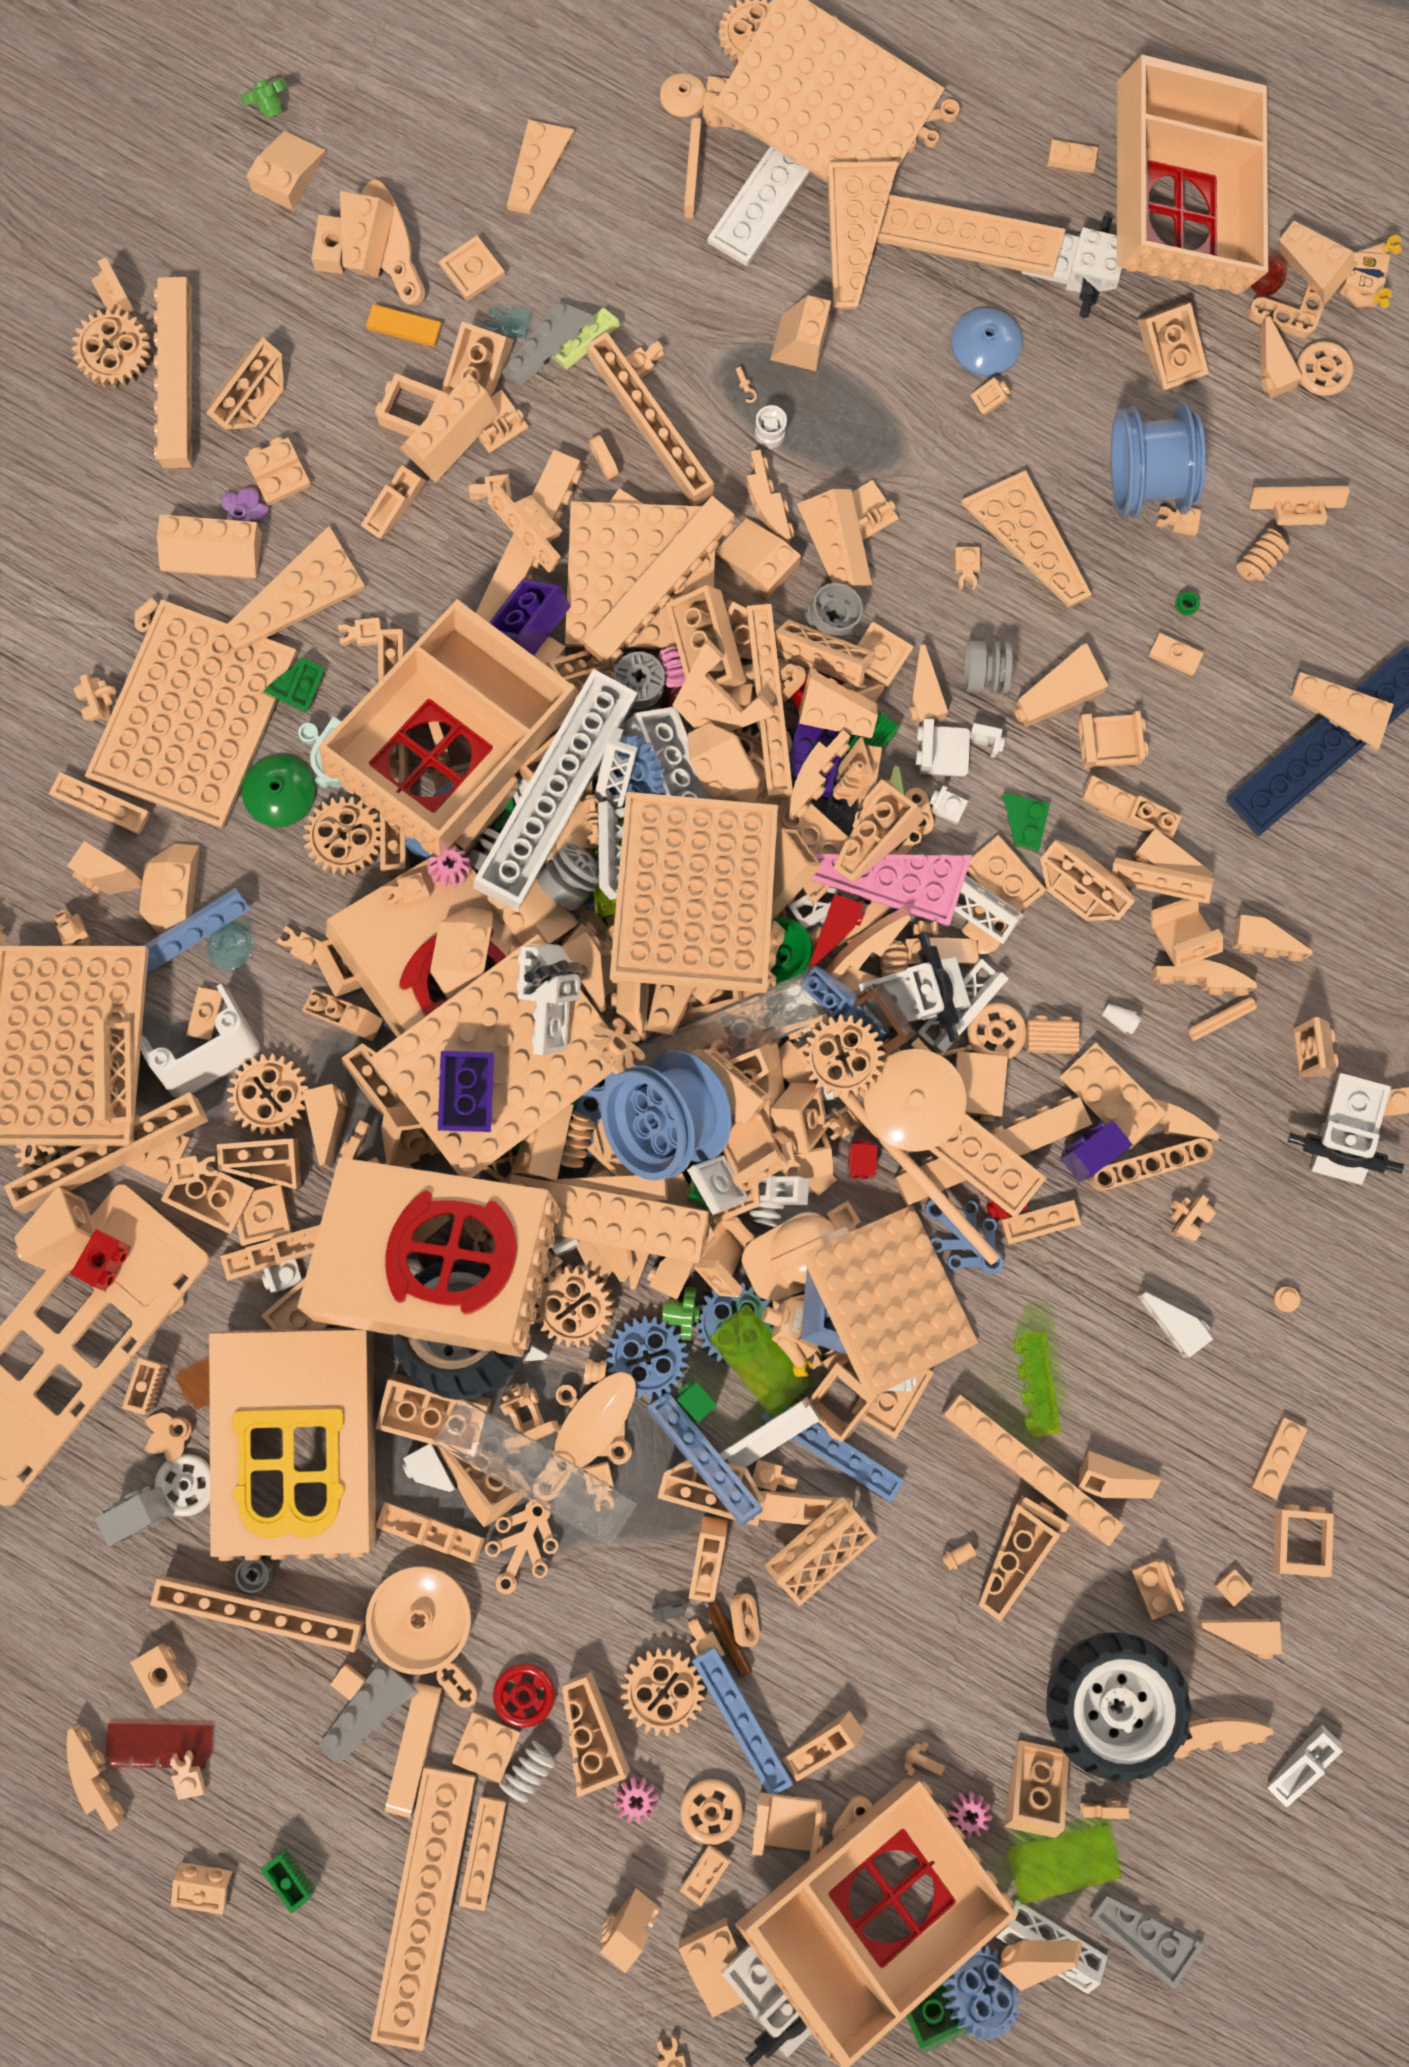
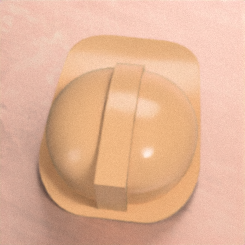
M805 1212L794 1216L752 1240L744 1249L741 1261L755 1293L763 1299L774 1301L805 1291L807 1267L801 1254L849 1233L847 1227L845 1226L837 1230L834 1224L823 1216L813 1212Z

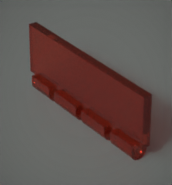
M108 1723L105 1756H110V1767H129L130 1758L133 1757V1768H155L157 1757H160L159 1768H173L171 1766L173 1754L177 1753L178 1759L183 1761L186 1752L190 1750L193 1754L191 1766H199L200 1769H205L206 1758H211L213 1725Z

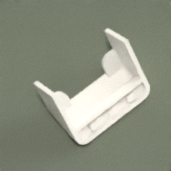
M222 984L216 987L228 1008L220 1012L215 1020V1026L220 1036L177 1060L172 1052L166 1048L153 1050L147 1038L143 1035L141 1036L140 1050L155 1075L175 1098H179L189 1092L194 1095L243 1067V1062L246 1064L250 1063L251 1057L256 1059L260 1054V1045L230 991Z

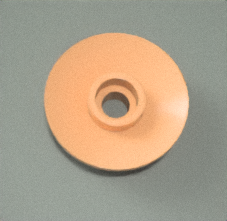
M687 73L675 74L669 77L661 87V104L673 116L681 118L691 117L704 107L706 89L702 81L694 75Z

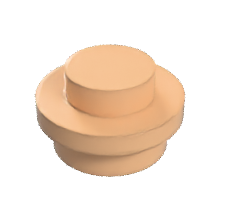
M1282 1287L1276 1291L1274 1303L1279 1310L1292 1312L1299 1306L1300 1296L1294 1288Z

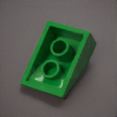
M942 1984L906 2015L922 2055L966 2034L967 2026L959 2029V2018H950L954 2010L953 2008L948 2009L945 2007L950 2000L942 1996L943 1993L948 1991V1988Z

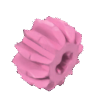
M677 646L660 650L659 660L664 669L666 686L669 688L683 686L686 678Z
M455 845L452 846L451 850L447 849L441 857L433 853V857L428 859V865L430 866L428 874L434 875V883L442 881L441 886L443 888L446 887L447 883H450L454 889L457 882L463 884L466 879L465 876L470 874L468 867L470 859L464 858V850L457 853Z
M631 1777V1786L626 1781H623L621 1783L623 1790H616L615 1795L620 1799L614 1802V1806L618 1808L623 1807L618 1813L620 1817L628 1813V1823L632 1822L634 1816L637 1817V1823L642 1824V1815L650 1820L652 1814L649 1810L657 1811L658 1805L653 1801L658 1800L659 1795L651 1793L655 1788L654 1784L644 1787L646 1784V1778L644 1777L641 1779L640 1784H636V1778ZM633 1795L636 1798L640 1796L642 1797L641 1805H639L638 1803L632 1804Z
M969 1791L967 1799H965L962 1792H960L958 1797L961 1801L950 1800L951 1805L955 1809H947L949 1816L953 1817L949 1822L953 1827L957 1826L961 1832L964 1831L966 1839H970L972 1831H974L977 1837H980L981 1833L978 1830L980 1827L986 1831L989 1829L984 1821L992 1820L991 1814L985 1813L991 1807L988 1803H983L984 1797L981 1794L974 1799L973 1791ZM967 1810L972 1812L973 1818L971 1820L963 1817L967 1816L965 1813Z

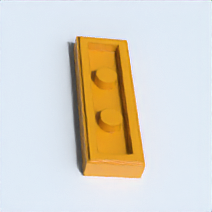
M374 304L366 324L367 330L434 348L442 327L441 322Z

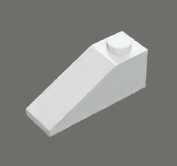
M1147 1292L1140 1293L1137 1296L1183 1358H1190L1213 1340L1210 1335L1212 1331L1203 1320L1199 1321L1198 1318Z

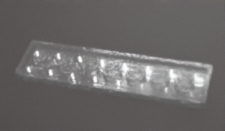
M801 974L767 988L766 993H755L678 1025L674 1036L656 1034L646 1038V1041L634 1043L643 1051L645 1058L639 1063L633 1058V1063L635 1066L651 1067L652 1063L666 1052L679 1050L690 1053L697 1049L708 1050L711 1049L712 1044L716 1040L720 1039L724 1041L725 1046L720 1047L717 1052L723 1053L727 1051L730 1056L727 1060L821 1022Z
M464 1398L458 1399L433 1439V1443L608 1547H611L637 1506L635 1499Z

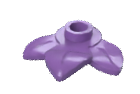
M255 487L244 488L239 491L238 495L227 491L222 497V508L227 512V520L257 521L263 519L269 511L267 505L259 503V493Z

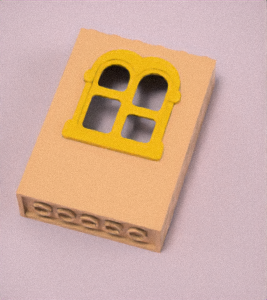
M357 1328L235 1330L210 1333L211 1557L219 1556V1561L234 1560L235 1556H245V1560L261 1559L262 1555H271V1559H286L287 1555L297 1554L299 1559L313 1558V1554H324V1558H337L340 1553H350V1557L366 1556V1553H369L376 1545L374 1331ZM324 1427L326 1429L327 1449L326 1469L324 1471H296L294 1468L295 1428ZM253 1428H281L283 1431L282 1458L253 1459L251 1457V1430ZM280 1470L283 1472V1507L273 1517H261L252 1508L251 1473L253 1471ZM324 1482L327 1485V1503L323 1512L310 1517L298 1511L295 1505L294 1487L297 1483Z

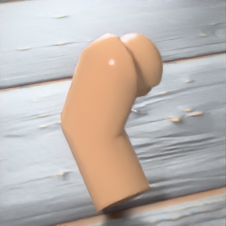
M152 597L134 613L135 627L140 632L148 631L151 624V613L159 606Z

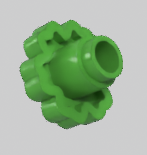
M284 77L270 82L264 79L253 84L255 88L240 95L244 105L256 102L260 113H263L265 118H270L283 112L281 108L282 102L277 92L287 88Z
M686 1287L684 1300L671 1299V1301H664L662 1321L668 1322V1325L681 1326L682 1340H692L694 1322H699L700 1307H696L697 1288Z

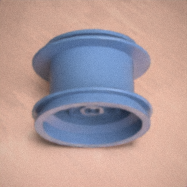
M1185 402L1178 404L1173 419L1141 421L1135 406H1130L1127 411L1125 409H1118L1114 416L1111 434V481L1118 515L1120 517H1127L1129 514L1130 517L1136 519L1141 512L1143 502L1175 500L1178 511L1182 515H1186L1190 511L1192 503L1200 501L1205 482L1206 451L1200 416L1196 412L1191 413Z
M674 1050L660 1055L652 1063L651 1067L632 1066L625 1069L623 1073L615 1076L608 1083L601 1102L602 1124L613 1152L628 1170L646 1180L657 1181L672 1178L681 1174L687 1168L690 1161L704 1162L714 1159L725 1149L730 1137L732 1125L731 1105L722 1081L704 1061L685 1051Z

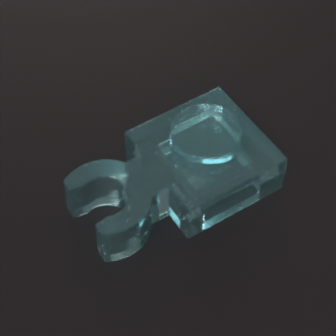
M506 308L505 314H501L498 309H489V315L497 319L495 321L487 320V328L495 330L502 327L503 335L526 339L530 312Z

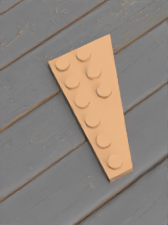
M1026 470L961 500L960 504L1068 608L1091 597L1092 594Z

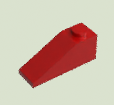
M834 894L808 968L813 969L853 931L856 925H861L865 912L861 911L862 903Z

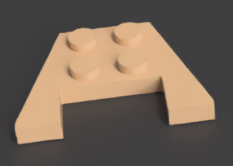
M710 640L706 641L673 706L695 729L710 722L719 728L731 732L772 716L776 709L761 694L742 709L709 675L708 672L724 657Z

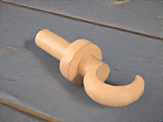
M741 367L736 368L741 381L739 384L740 389L743 388L745 393L751 392L754 395V399H746V402H755L757 393L749 387L751 384L750 380H746Z

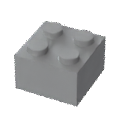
M147 1486L123 1497V1500L101 1509L103 1514L95 1518V1521L107 1546L110 1547L173 1515V1511L161 1487L151 1490Z

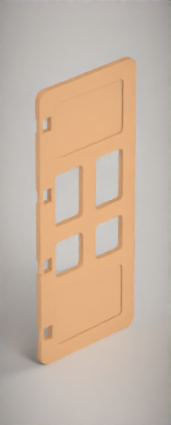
M117 1185L91 1215L95 1229L107 1233L131 1246L126 1261L120 1265L115 1274L116 1277L113 1284L107 1288L106 1292L93 1287L94 1292L59 1334L55 1333L37 1316V1311L74 1268L81 1255L79 1254L50 1271H45L0 1326V1356L23 1330L44 1349L43 1355L21 1381H18L0 1364L1 1505L12 1506L29 1488L30 1483L42 1472L80 1425L81 1420L90 1409H93L131 1362L141 1346L148 1341L182 1299L192 1283L199 1278L209 1265L210 1257L202 1248L126 1185ZM105 1257L101 1259L100 1266L104 1264ZM185 1274L188 1277V1279L183 1284V1286L180 1289H178L175 1286V1284L181 1278V1276ZM112 1303L132 1321V1326L100 1366L95 1368L75 1350V1344L105 1307ZM133 1337L137 1342L129 1352H126L123 1348ZM62 1364L82 1382V1388L62 1413L56 1415L37 1398L36 1393L57 1366ZM81 1401L85 1406L75 1416L72 1411ZM29 1466L33 1471L23 1481L19 1476Z

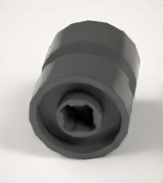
M263 1555L258 1560H244L237 1567L235 1580L241 1590L247 1593H256L273 1582L276 1568L274 1563Z

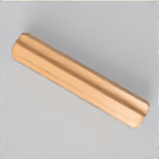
M1249 997L1189 1028L1188 1034L1195 1041L1255 1010L1257 1005L1254 999Z

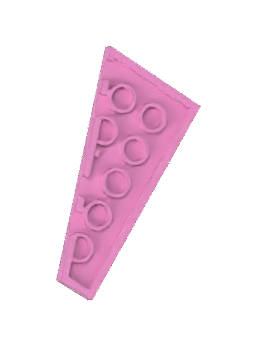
M815 854L814 856L822 867L810 880L897 910L904 907L908 910L909 914L932 922L937 921L938 924L948 927L972 855H886L852 883L834 869L840 854Z

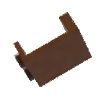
M872 984L857 994L859 1000L853 1003L855 1007L874 997L898 1032V1035L883 1045L888 1054L917 1034L883 984L878 987Z

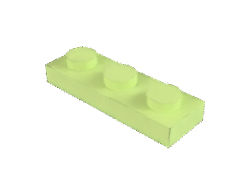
M602 308L593 316L595 322L590 326L586 324L580 329V335L573 341L569 339L560 347L562 351L555 357L552 356V358L567 370L588 353L587 344L605 332L608 334L612 333L620 326L618 318L605 308Z

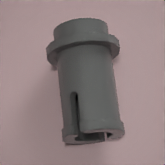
M682 1599L664 1604L656 1602V1605L652 1606L654 1622L659 1621L663 1623L662 1620L681 1616L685 1617Z

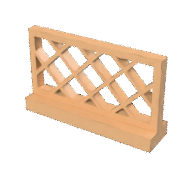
M842 1496L767 1562L764 1567L798 1606H801L877 1537ZM867 1533L860 1541L855 1542L857 1534ZM843 1536H849L848 1543L840 1544ZM839 1551H845L841 1558L836 1559ZM830 1553L828 1560L821 1561L822 1554ZM826 1568L824 1573L817 1576L818 1569ZM811 1570L809 1577L801 1578L803 1571ZM806 1585V1588L797 1596L798 1587Z

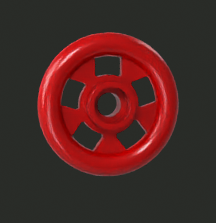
M521 1663L507 1668L498 1677L493 1689V1703L498 1715L506 1723L515 1727L528 1728L541 1723L550 1714L555 1702V1689L551 1678L543 1669L533 1664ZM529 1674L534 1676L533 1683L522 1682V1675ZM509 1680L516 1684L511 1693L504 1690ZM536 1688H544V1699L537 1700ZM525 1690L529 1693V1698L523 1700L520 1698L519 1693ZM510 1700L518 1707L513 1714L505 1706ZM534 1705L537 1712L527 1717L524 1709Z

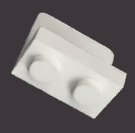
M924 719L922 726L917 727L916 739L920 741V750L916 751L915 764L919 765V774L965 777L968 774L970 731L967 728L934 726V719Z

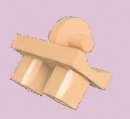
M84 674L80 677L81 683L73 688L79 700H88L89 705L81 710L83 718L91 722L98 719L108 721L112 714L109 705L113 704L111 697L116 695L115 687L107 686L104 680L100 681V678H90L87 674Z
M64 908L54 915V919L58 923L56 927L63 946L89 945V934L78 913L72 916L68 909Z
M1204 1195L1197 1197L1189 1209L1187 1207L1191 1200L1187 1197L1181 1203L1173 1201L1170 1206L1175 1212L1171 1218L1177 1221L1181 1215L1183 1217L1171 1233L1176 1237L1183 1236L1192 1242L1196 1241L1202 1230L1194 1225L1193 1221L1196 1217H1199L1205 1223H1209L1216 1214V1211L1207 1203L1209 1199Z

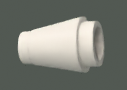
M1110 1003L1102 1015L1123 1033L1126 1034L1128 1032L1133 1035L1142 1017L1137 1015V1012Z

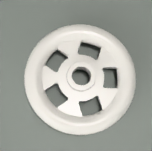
M182 1454L173 1462L169 1463L166 1461L156 1475L154 1488L161 1487L174 1515L192 1516L203 1511L210 1504V1465L199 1456ZM184 1464L194 1466L193 1474L183 1472ZM170 1471L177 1474L172 1484L166 1481ZM198 1477H205L206 1488L198 1489ZM183 1480L189 1484L187 1490H183L180 1486ZM172 1490L179 1497L175 1503L167 1496ZM195 1494L198 1501L188 1506L186 1498Z

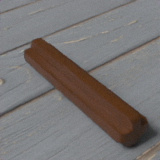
M717 1602L707 1607V1613L739 1677L742 1678L752 1672V1668L741 1646L737 1644L734 1632L720 1604Z

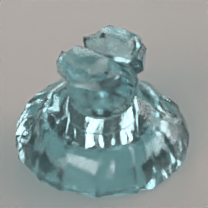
M227 924L211 934L207 939V956L218 968L225 970L237 969L247 962L252 953V938L249 937V933L241 926Z

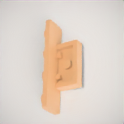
M500 486L494 488L488 504L548 572H552L560 559V555L551 546L549 541L560 536L561 528L532 495L514 503Z
M1348 486L1255 487L1251 494L1249 507L1250 509H1273L1277 525L1325 524L1327 520L1325 508L1345 507L1350 490Z

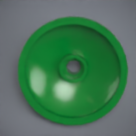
M285 755L269 756L258 761L249 769L242 784V799L247 811L255 820L269 827L281 828L299 822L309 813L316 797V785L311 772L299 760ZM274 784H280L279 789L272 790Z
M787 918L773 920L785 930L783 943L779 946L776 954L775 965L770 970L777 977L775 989H782L796 982L807 970L813 955V943L809 932L797 921Z

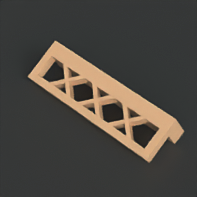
M789 619L775 631L777 655L809 668L812 667L817 671L858 687L863 683L865 668L875 657V652ZM790 629V630L796 631V632H798V633H792V632H789L788 630ZM854 656H860V657H862V658H864V659L861 660V659L856 658V657H854Z
M104 1019L93 1020L95 1121L103 1126L134 1123L132 1023L109 1024ZM124 1029L125 1038L116 1045L112 1041V1031ZM121 1052L125 1056V1063L117 1070L112 1066V1059ZM121 1077L125 1080L126 1087L117 1095L113 1091V1084ZM121 1101L126 1106V1117L113 1118V1109Z

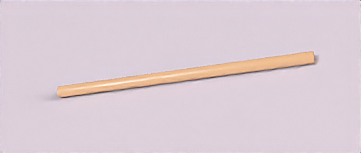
M831 1070L832 1078L838 1080V1076ZM841 1091L839 1098L990 1265L995 1263L1000 1258L996 1251L904 1150L886 1143L874 1132L867 1120L864 1105L850 1091V1097L845 1098L843 1091Z

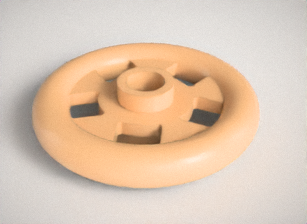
M1322 341L1309 345L1302 351L1297 360L1296 366L1303 377L1300 381L1301 384L1308 391L1316 395L1331 396L1341 392L1349 385L1353 376L1351 357L1341 346L1332 342ZM1323 351L1325 357L1316 359L1315 353ZM1337 356L1342 364L1336 366V362L1332 359L1333 357ZM1306 364L1313 365V373H1307ZM1321 368H1326L1327 372L1322 371ZM1336 373L1342 376L1338 383L1332 380ZM1316 378L1321 381H1325V385L1321 386L1316 384Z
M989 1003L968 1025L967 1035L969 1043L976 1053L1005 1056L1011 1059L1023 1048L1027 1037V1029L1023 1017L1016 1009L1004 1003ZM999 1012L1000 1020L989 1021L988 1014ZM1009 1019H1012L1016 1025V1029L1009 1031V1027L1005 1023ZM978 1024L986 1026L984 1030L985 1035L977 1034ZM994 1028H998L1001 1031L999 1037L993 1035L992 1030ZM1010 1037L1014 1043L1007 1049L1002 1043ZM987 1040L996 1045L994 1051L984 1047Z
M707 1779L694 1784L686 1792L681 1802L680 1817L684 1829L693 1839L703 1844L715 1845L727 1841L737 1832L742 1822L743 1806L738 1793L733 1787L721 1780ZM715 1790L725 1795L723 1802L712 1798ZM702 1793L706 1799L702 1801L700 1806H697L693 1801ZM714 1807L717 1812L715 1815L710 1816L706 1812L707 1809ZM724 1808L732 1809L731 1820L723 1819L725 1814ZM699 1813L703 1823L696 1827L691 1816ZM720 1824L721 1832L709 1834L708 1826Z

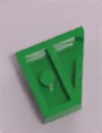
M301 658L264 688L262 693L306 713L325 668L310 660Z
M1004 793L1002 801L1005 804L1007 821L1012 831L1011 836L1014 847L1038 852L1050 803Z

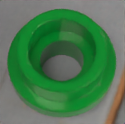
M1183 592L1175 601L1176 610L1184 616L1195 614L1200 606L1199 598L1193 592ZM1183 602H1189L1191 607H1185Z

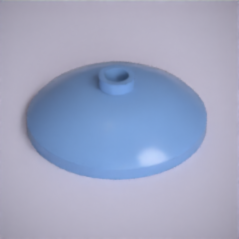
M978 308L966 313L957 322L951 338L952 351L958 363L967 371L979 376H996L1009 370L1018 360L1023 344L1022 333L1015 320L1007 313L994 308ZM990 332L993 336L989 337L985 333Z

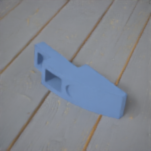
M818 966L813 967L801 984L831 1017L839 1018V1015H844L847 1022L849 1016L852 1015L855 1018V1024L860 1018L864 1020L863 1027L871 1024L873 1027L870 1033L879 1032L880 1034L875 1039L876 1042H884L891 1033L877 1019L879 1015L866 1002L855 1007L853 1003L859 1000L858 996Z

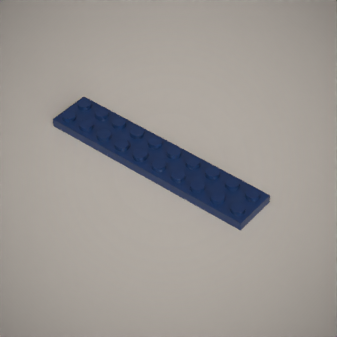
M1407 646L1354 690L1394 704L1387 726L1409 708V648ZM1324 716L1232 794L1226 802L1259 837L1367 743L1361 739H1355L1350 735V732L1339 725H1333Z

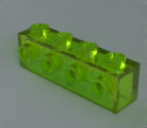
M1046 1330L1017 1333V1339H1013L1015 1354H1019L1020 1357L1017 1373L1019 1380H1023L1024 1390H1021V1400L1023 1406L1027 1405L1028 1416H1025L1027 1432L1031 1431V1436L1034 1437L1062 1434Z

